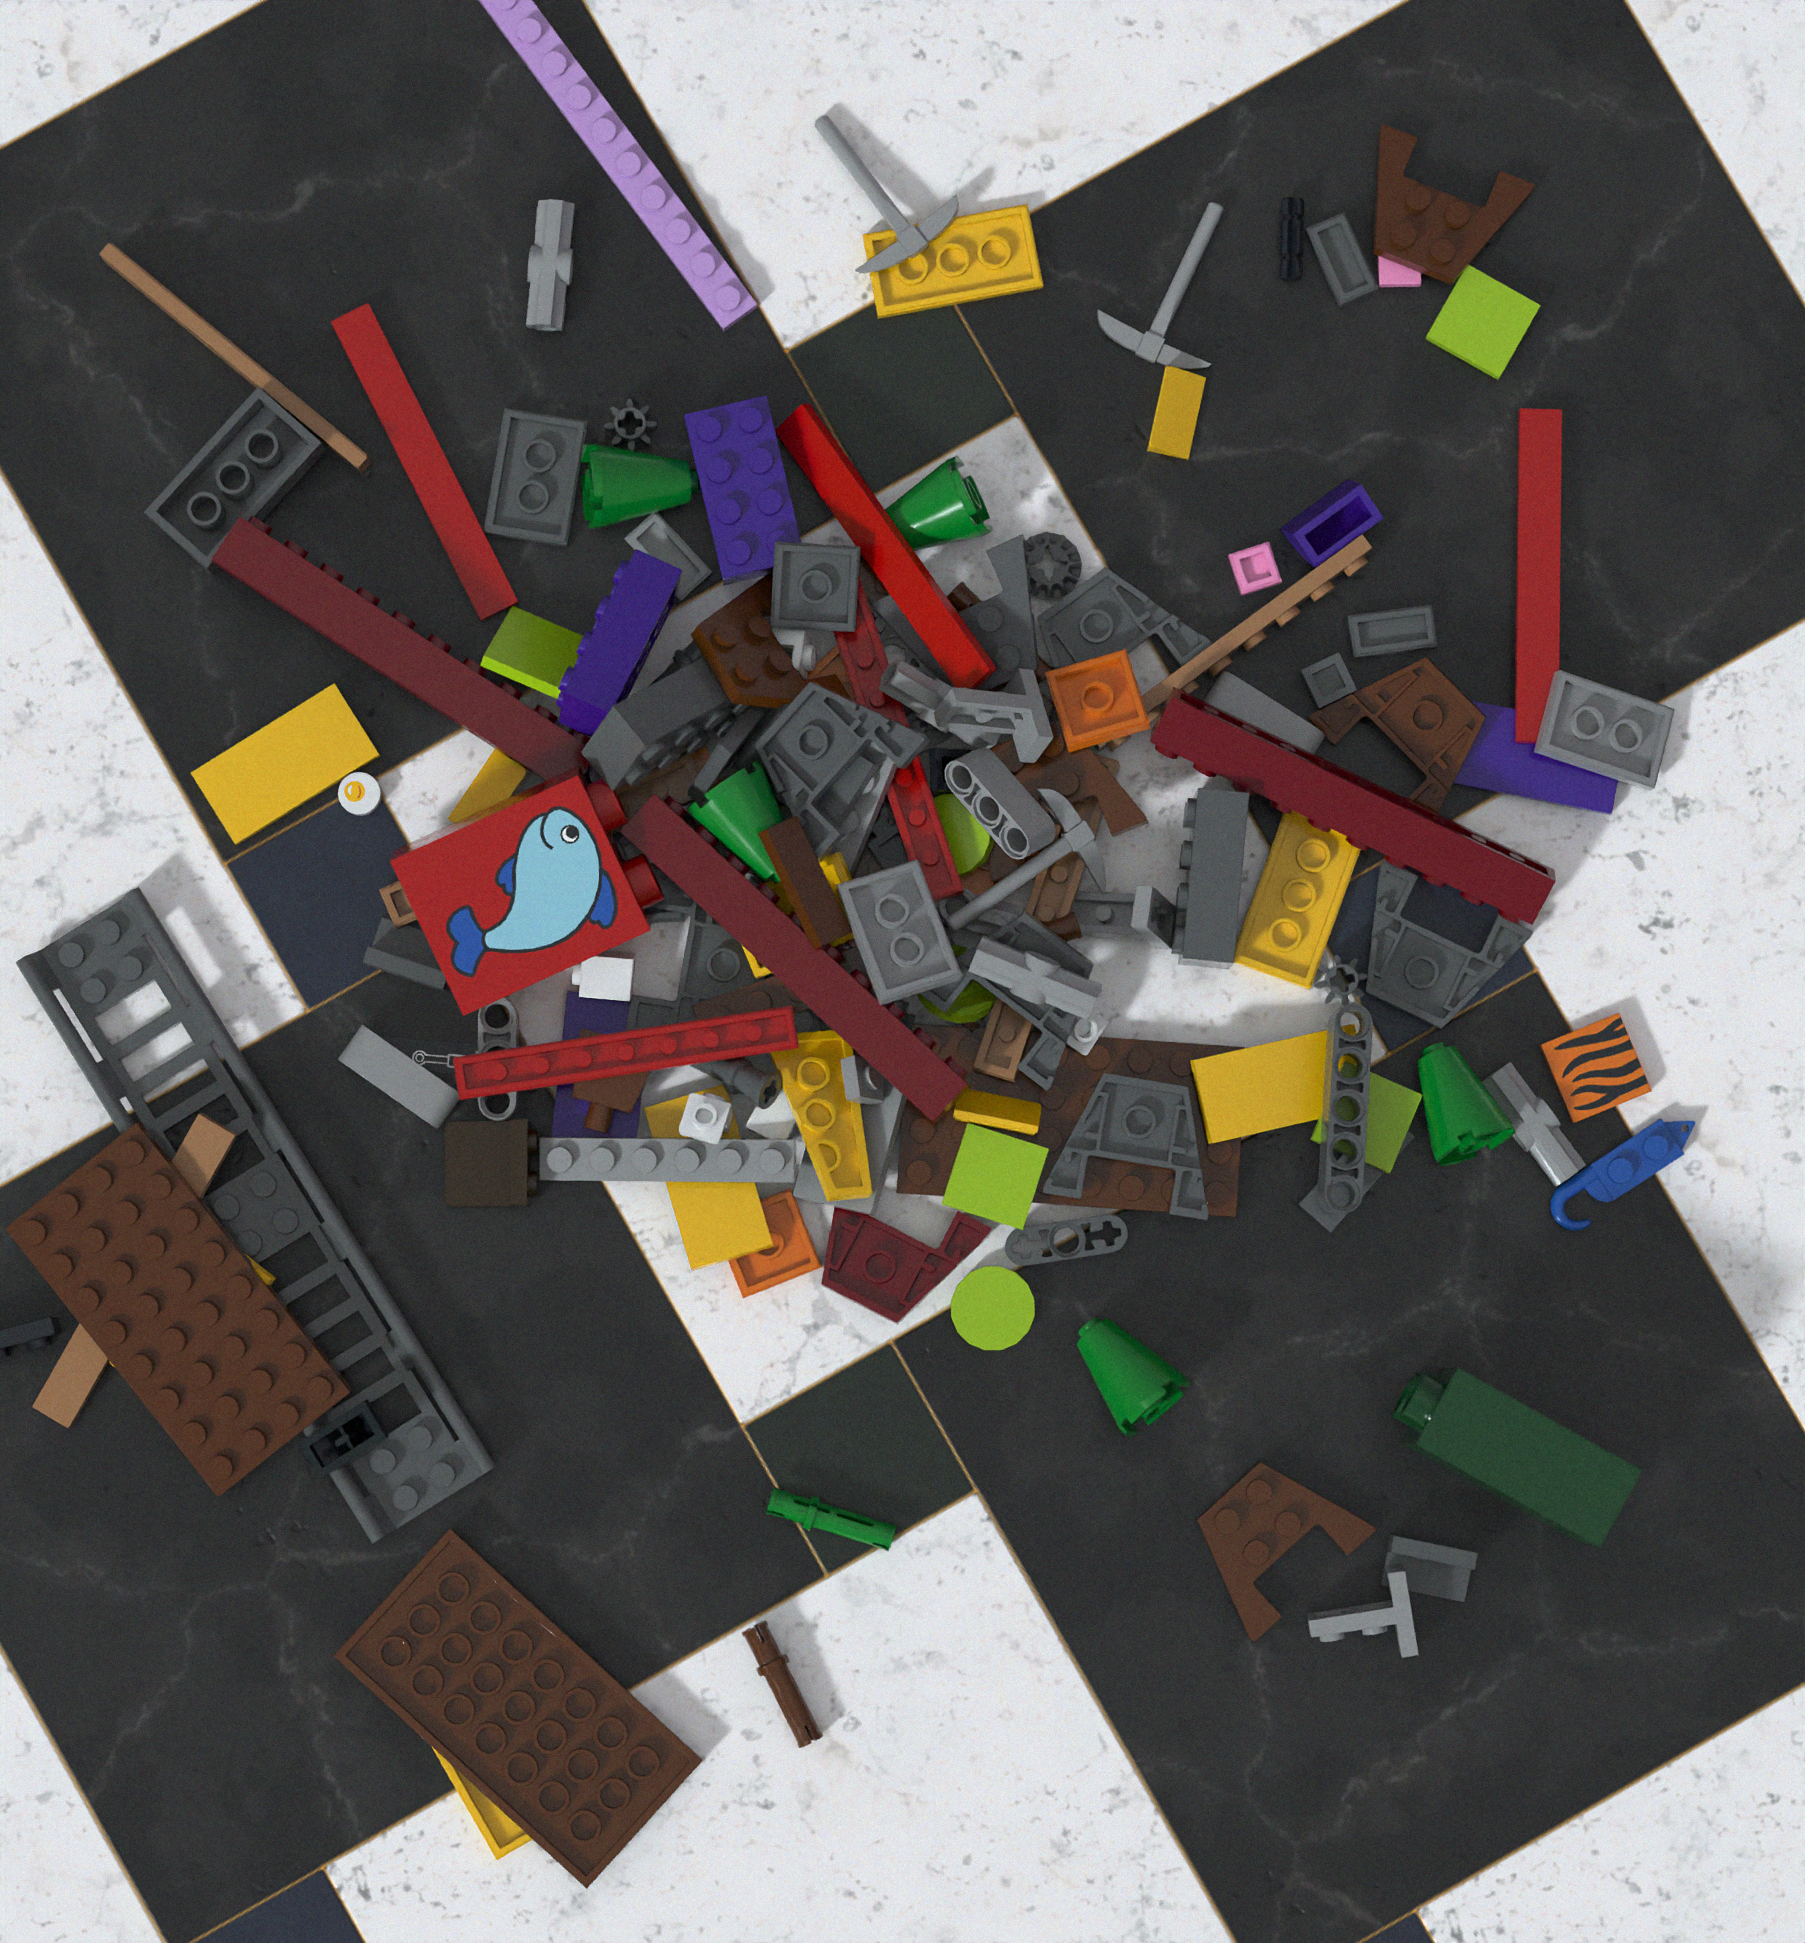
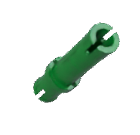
M775 1487L773 1488L766 1514L800 1523L802 1528L807 1530L813 1527L889 1551L896 1525L819 1502L820 1498L811 1496L808 1499Z

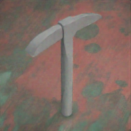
M823 115L815 121L816 129L897 235L898 241L855 270L856 272H877L896 266L909 257L913 259L928 248V244L940 236L953 223L959 208L957 194L917 227L913 224L910 225L831 119Z
M1216 202L1208 204L1149 331L1146 330L1145 334L1098 310L1099 325L1108 337L1123 347L1136 352V356L1151 363L1157 362L1179 369H1203L1212 365L1164 344V337L1224 211L1220 204Z
M1034 788L1064 830L1061 833L1062 837L948 917L946 924L952 932H958L1071 851L1078 852L1099 890L1104 894L1106 890V874L1100 850L1094 841L1096 837L1086 821L1081 820L1076 810L1063 795L1052 789Z

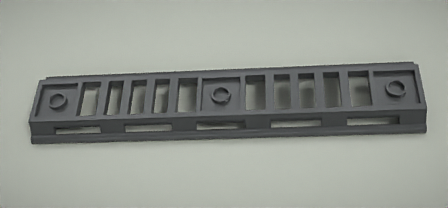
M137 887L131 890L119 902L37 952L19 959L16 965L120 1134H123L134 1125V1122L120 1099L126 1097L145 1129L172 1161L177 1151L165 1132L224 1095L227 1096L239 1117L225 1125V1127L237 1133L238 1136L248 1131L265 1160L207 1196H203V1202L242 1251L258 1264H261L311 1233L328 1262L276 1294L287 1306L337 1275L351 1298L303 1328L312 1339H315L359 1311L373 1334L331 1359L330 1362L340 1373L379 1348H382L395 1369L393 1372L334 1408L332 1406L303 1429L306 1437L321 1429L320 1425L332 1422L361 1402L368 1399L371 1404L403 1383L420 1409L421 1413L388 1433L389 1437L377 1448L351 1463L370 1493L369 1496L364 1498L345 1466L330 1474L372 1544L495 1468L496 1465L141 889ZM147 934L190 1001V1006H187L146 940L145 936ZM156 981L172 1009L112 1046L95 1018ZM60 989L103 1060L95 1061L55 996L54 991ZM182 1023L195 1045L134 1082L121 1060ZM213 1042L216 1043L258 1112L254 1115L211 1044ZM204 1059L217 1081L156 1118L143 1096ZM280 1150H282L286 1159L290 1163L294 1172L298 1176L302 1185L306 1189L307 1193L309 1194L315 1206L317 1207L323 1219L325 1220L323 1223H321L318 1219L314 1210L310 1206L306 1197L302 1193L301 1189L297 1185L293 1176L291 1175L285 1163L278 1154ZM347 1258L392 1330L390 1332L387 1331L345 1262ZM415 1367L459 1440L455 1441L413 1373L412 1368Z

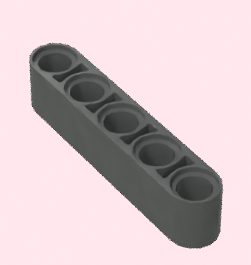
M1356 1003L1347 1004L1335 1010L1329 1017L1327 1025L1317 1195L1322 1209L1334 1215L1345 1214L1355 1210L1361 1203L1363 1196L1373 1021L1370 1012L1364 1006ZM1344 1013H1351L1359 1020L1360 1028L1354 1036L1346 1034L1341 1028L1340 1021ZM1343 1055L1352 1057L1357 1064V1072L1353 1078L1344 1077L1338 1070V1062ZM1340 1098H1346L1354 1105L1355 1113L1350 1121L1342 1120L1336 1113V1103ZM1339 1140L1348 1143L1352 1149V1157L1347 1164L1338 1162L1333 1155V1147ZM1336 1183L1343 1184L1349 1190V1201L1343 1207L1337 1206L1331 1199V1188Z

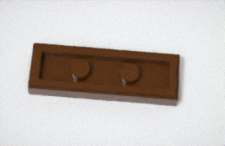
M797 816L759 832L758 835L813 950L851 933V928Z

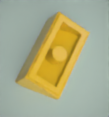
M1166 365L1147 451L1186 460L1189 459L1206 377Z
M494 749L447 819L455 823L516 795L530 774L529 770Z
M968 1089L956 1102L953 1118L957 1121L1034 1136L1038 1132L1042 1107L1041 1104Z

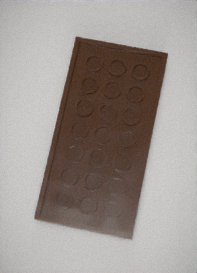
M913 1024L912 1032L919 1026L937 1043L932 1051L943 1061L951 1056L969 1072L964 1077V1080L971 1086L969 1089L1041 1104L1042 1109L1038 1132L1034 1136L977 1125L1049 1148L1032 1203L1169 1213L1175 1178L1174 1170L1095 1156L1087 1158L1081 1199L1042 1193L1046 1180L1103 1073L1188 1087L1208 1216L1236 1217L1241 1137L1208 1144L1190 1060L1247 1047L1099 1037L1087 1055H1082L1066 1044L1052 1085L1046 1091L1020 1070L1016 1082L974 1070L973 1066L986 1029L976 1028L971 1033L966 1027ZM1031 1033L1025 1055L1042 1033ZM906 1099L901 1120L897 1194L944 1197L967 1126V1122L957 1121L953 1118L955 1104L935 1124L913 1103Z
M140 1121L131 1126L5 1228L217 1497L226 1492L353 1391L273 1288L264 1282L246 1254Z
M451 1528L334 1655L341 1664L586 1889L703 1761L696 1752Z

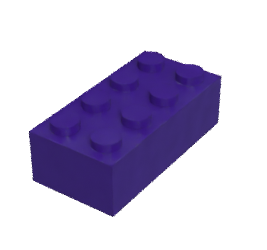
M767 396L684 414L723 584L728 585L773 573L775 541L801 543Z
M638 549L634 551L629 562L626 560L621 561L612 581L615 585L610 597L604 595L594 617L597 620L592 632H585L576 654L579 656L574 668L570 666L567 668L560 682L558 690L561 692L556 702V705L561 707L559 723L592 737L611 708L628 698L676 602L682 574L681 569Z

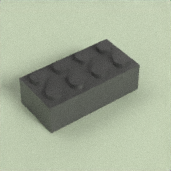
M258 386L144 513L213 575L220 567L212 563L211 559L238 518L241 517L248 521L252 515L263 521L325 453L326 449L314 435Z
M702 657L614 705L581 753L612 791L627 783L633 787L643 781L655 767L658 766L660 770L669 767L679 758L682 752L687 750L692 754L702 748L711 736L715 734L719 738L725 736L737 721V715L745 711L749 705L732 704L707 661Z
M1198 788L1194 797L1187 798V802H1185L1183 828L1191 829L1190 840H1184L1183 844H1181L1179 870H1187L1186 883H1180L1177 887L1175 912H1183L1182 926L1176 925L1173 930L1171 954H1179L1178 965L1229 969L1234 963L1249 793Z

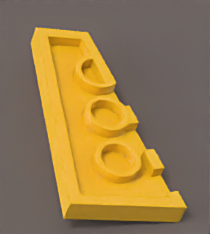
M834 1030L797 1033L799 1049L769 1054L777 1074L781 1076L784 1093L827 1201L869 1198L872 1195L861 1106L860 1103L846 1101L840 1059L853 1056V1048Z

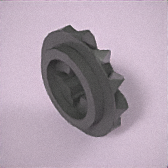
M1047 531L1031 536L1026 540L1027 550H1025L1028 576H1030V595L1039 599L1052 600L1068 594L1076 586L1081 575L1082 562L1077 547L1064 535ZM1047 548L1053 561L1060 562V564L1066 563V565L1054 569L1051 583H1047V576H1045L1044 570L1029 567V565H1036V563L1043 561L1045 549Z

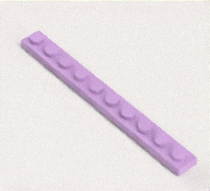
M478 0L723 331L727 330L758 307L756 301L532 0Z

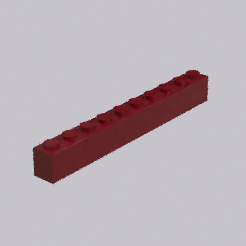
M251 515L248 521L239 517L211 559L212 563L502 754L519 763L543 781H547L579 765L584 774L590 766V763L581 753L590 740L587 735L571 729L570 733L555 725L558 717L539 704L536 705L534 710L519 701L523 694L504 681H501L499 686H496L484 678L487 670L473 660L466 657L463 663L448 654L452 647L435 635L430 634L427 639L413 631L416 625L415 622L396 610L390 616L377 607L380 600L362 587H358L356 592L352 591L341 583L344 576L329 565L323 563L320 569L305 560L309 553L294 542L287 539L285 544L282 545L269 536L273 529Z
M1173 687L1151 730L1150 742L1156 744L1155 750L1171 759H1177L1178 756H1181L1193 762V768L1206 776L1215 778L1218 774L1231 780V786L1239 792L1249 793V796H1254L1256 792L1270 799L1269 804L1283 813L1292 814L1295 811L1308 817L1307 822L1318 830L1329 833L1333 829L1345 835V840L1358 849L1368 851L1369 848H1373L1385 854L1383 858L1398 868L1406 869L1407 866L1423 872L1421 876L1435 886L1444 887L1445 884H1448L1460 890V896L1475 905L1482 906L1485 902L1499 909L1498 914L1510 922L1520 924L1523 920L1533 925L1556 882L1554 869Z
M654 793L620 832L925 1116L936 1124L971 1087L964 1080V1077L969 1072L951 1056L943 1061L932 1051L937 1043L919 1026L913 1032L905 1026L901 1019L906 1014L893 1002L880 1005L879 1001L869 992L873 988L872 983L856 968L849 974L838 963L843 956L831 944L828 943L813 950L794 910L788 916L776 906L781 899L764 882H761L757 887L754 886L745 877L750 869L732 853L724 858L713 848L719 841L701 824L694 830L682 818L688 812L670 795L663 801Z

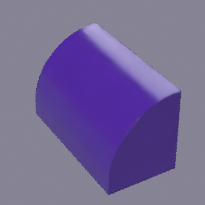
M1346 479L1280 529L1298 553L1311 566L1317 568L1381 521L1383 516L1360 483Z

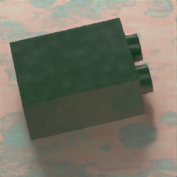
M1441 1368L1437 1377L1425 1371L1422 1374L1415 1372L1392 1413V1417L1409 1426L1400 1443L1582 1544L1596 1547L1602 1546L1642 1473L1641 1469L1460 1368Z

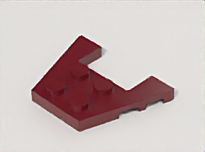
M834 1207L821 1285L898 1325L990 1236L992 1228L957 1211L940 1246L934 1249L867 1214Z

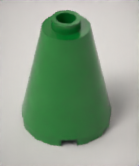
M594 443L583 446L581 463H589V469H586L585 475L581 476V495L585 521L590 520L589 529L605 527L690 502L691 494L698 493L697 470L690 469L687 460Z
M958 456L947 459L885 509L914 551L985 536L993 531L992 526L983 523L990 516L971 475L963 478L958 468L965 465Z
M756 761L751 765V774L745 768L741 769L704 794L707 800L702 802V808L694 802L688 808V811L694 819L759 879L765 882L771 878L777 884L780 882V879L758 833L784 820L764 769Z
M1440 1042L1425 1048L1421 1052L1423 1057L1417 1061V1069L1432 1153L1437 1163L1439 1162L1441 1166L1470 1160L1477 1157V1150L1487 1145L1492 1150L1513 1136L1515 1131L1512 1122L1455 1046L1446 1047L1444 1042Z
M1095 1317L1078 1331L1081 1338L1077 1342V1347L1119 1430L1126 1437L1139 1433L1134 1426L1142 1420L1148 1426L1158 1420L1184 1395L1179 1387L1189 1388L1191 1385L1182 1372L1110 1318L1100 1321L1098 1317Z

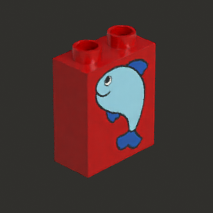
M580 765L394 850L390 863L463 1016L651 931V918L646 908L665 900L660 884L645 854L642 853L624 862L610 832L629 821L616 790L612 791L602 778L588 784Z

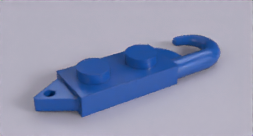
M1658 1119L1561 1183L1553 1192L1550 1201L1554 1220L1561 1227L1571 1231L1583 1230L1591 1225L1589 1219L1575 1221L1566 1215L1564 1210L1566 1201L1583 1189L1597 1201L1605 1203L1614 1201L1684 1155L1682 1149L1695 1125V1121L1663 1122L1662 1119ZM1682 1125L1687 1126V1132L1681 1131Z

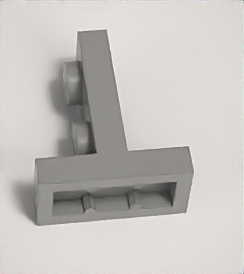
M1019 668L1002 692L952 687L934 712L937 727L1012 734L1020 762L1035 763L1054 738L1034 670Z
M1136 885L1135 894L1110 892L1102 894L1101 892L1078 891L1072 912L1076 916L1083 937L1147 940L1156 949H1172L1173 930L1175 928L1177 912H1175V906L1153 886Z
M1403 1564L1386 1566L1391 1600L1307 1613L1311 1638L1319 1636L1321 1642L1337 1641L1345 1638V1632L1362 1630L1363 1635H1375L1388 1631L1387 1625L1395 1624L1401 1657L1419 1655Z

